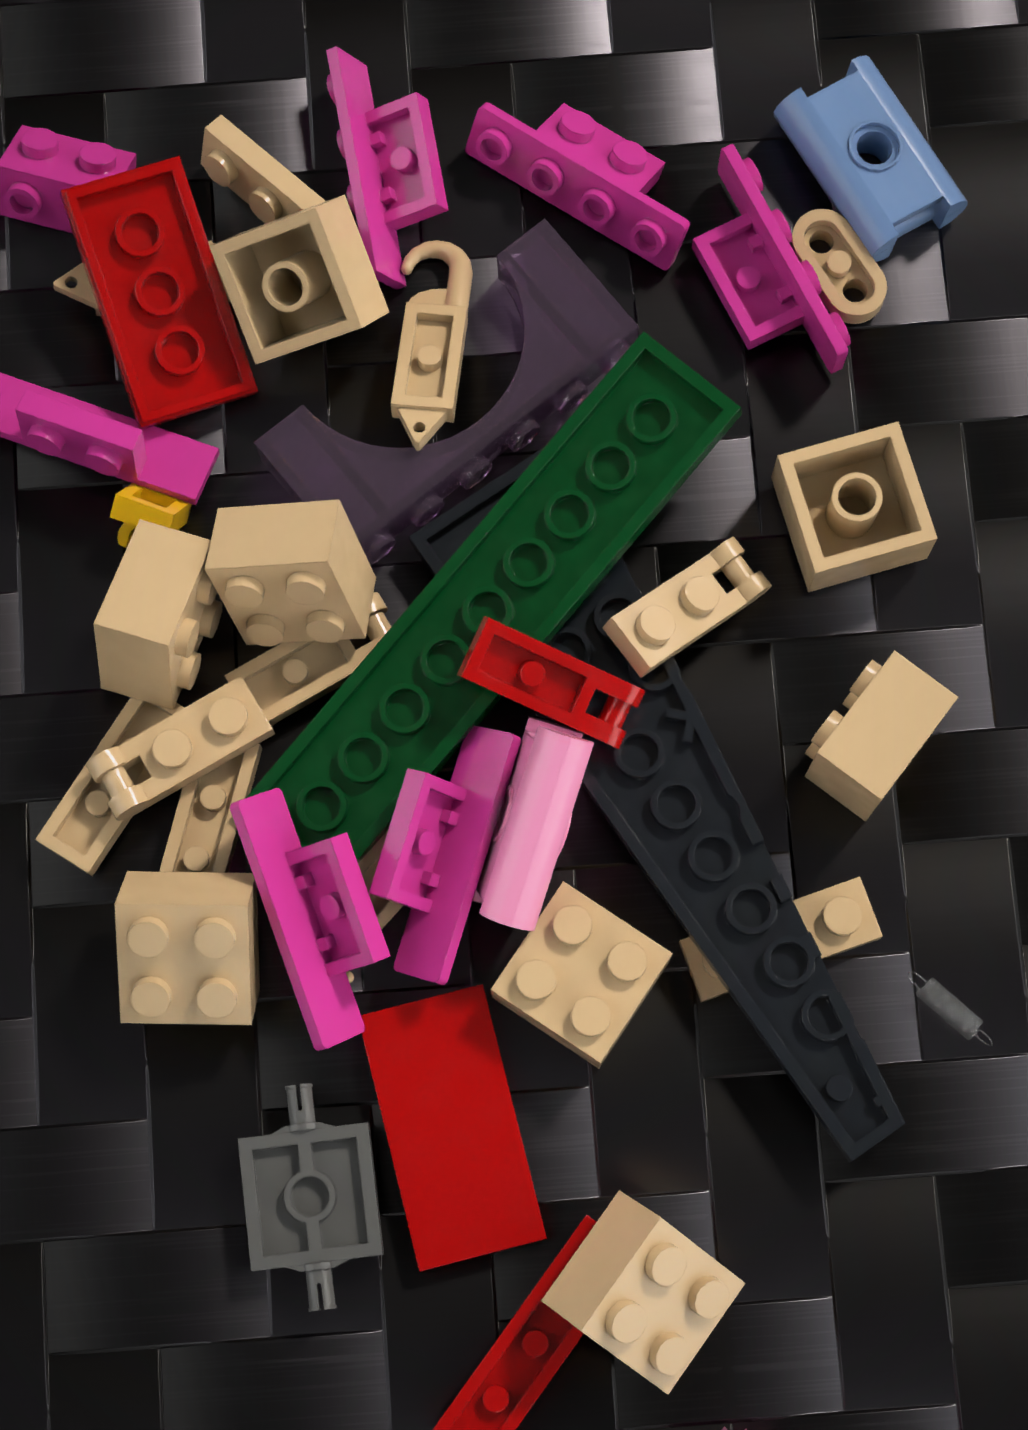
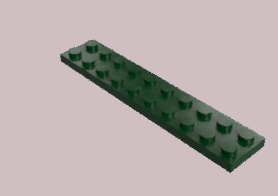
M643 331L247 797L275 788L281 789L302 847L347 832L357 862L359 863L389 829L407 768L436 776L460 748L474 726H478L503 697L457 675L483 617H489L548 644L742 415L741 407Z

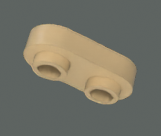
M815 209L805 213L794 226L790 245L800 262L807 260L814 268L820 281L821 293L818 295L830 313H838L845 323L859 324L872 319L880 311L887 293V281L884 273L849 222L841 214L829 209ZM815 240H823L830 245L831 250L827 253H817L812 250L810 243ZM848 288H856L863 293L864 299L860 302H851L845 298L843 291Z

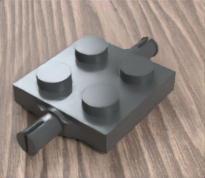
M312 1083L300 1084L302 1110H300L298 1086H285L289 1126H285L270 1135L238 1139L251 1271L289 1268L306 1272L309 1312L322 1310L319 1284L322 1287L324 1310L337 1308L332 1268H336L350 1259L384 1255L370 1125L368 1122L332 1126L316 1122Z

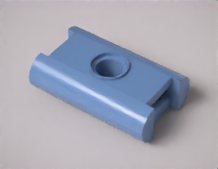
M867 55L851 60L845 78L809 97L806 96L800 87L783 99L774 111L775 119L838 213L849 222L876 262L890 256L897 238L931 219L940 229L963 212L968 204L960 189ZM870 153L876 156L881 161V164L865 162L859 154Z

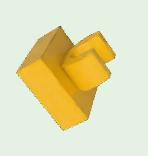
M131 483L115 494L110 518L124 522L118 531V544L125 548L128 546L139 519L179 530L187 524L192 504Z

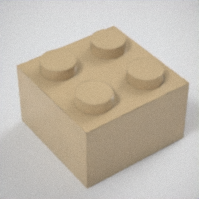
M345 194L244 231L209 246L255 365L361 329L389 313Z
M899 421L777 455L771 479L808 592L927 559L938 538Z
M339 499L218 508L205 571L246 645L275 646L280 643L311 641L334 643L339 640L366 638L376 576Z
M139 519L93 623L101 689L172 710L181 689L191 690L201 664V654L197 653L203 636L208 638L214 636L222 613V602L215 600L217 591L205 571L211 540Z
M895 650L883 666L873 659L852 685L849 695L842 703V705L849 709L847 714L843 717L833 710L814 735L811 745L805 752L807 756L813 759L805 777L865 822L958 699L957 695Z
M127 871L115 901L121 1023L252 1025L260 992L257 885L253 873Z
M563 881L538 918L535 930L529 931L491 988L492 998L599 1069L668 965L673 953Z
M619 1190L541 1301L663 1392L669 1394L743 1288L745 1282L660 1216Z

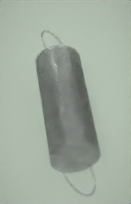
M911 971L908 972L910 980L909 973H914L926 983L920 991L918 987L915 995L952 1028L956 1029L967 1040H970L975 1035L981 1042L992 1045L990 1037L982 1030H977L983 1021L956 996L950 993L933 977L926 982L919 974ZM981 1031L989 1038L991 1044L982 1041L976 1033Z

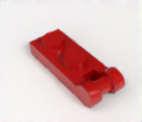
M486 616L483 617L457 673L460 677L617 749L620 748L627 733L621 729L632 706L635 708L639 707L645 690ZM595 690L609 695L599 718L586 713Z

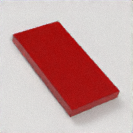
M173 157L61 190L60 196L139 429H145L256 394L258 389L220 275L209 248V243L180 157Z
M483 984L361 1015L365 1025V1030L362 1033L419 1272L547 1239Z

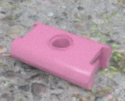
M535 717L528 718L473 898L474 902L482 904L479 911L482 916L509 927L527 931L535 930L557 858L567 838L572 811L594 742L582 739L583 733Z

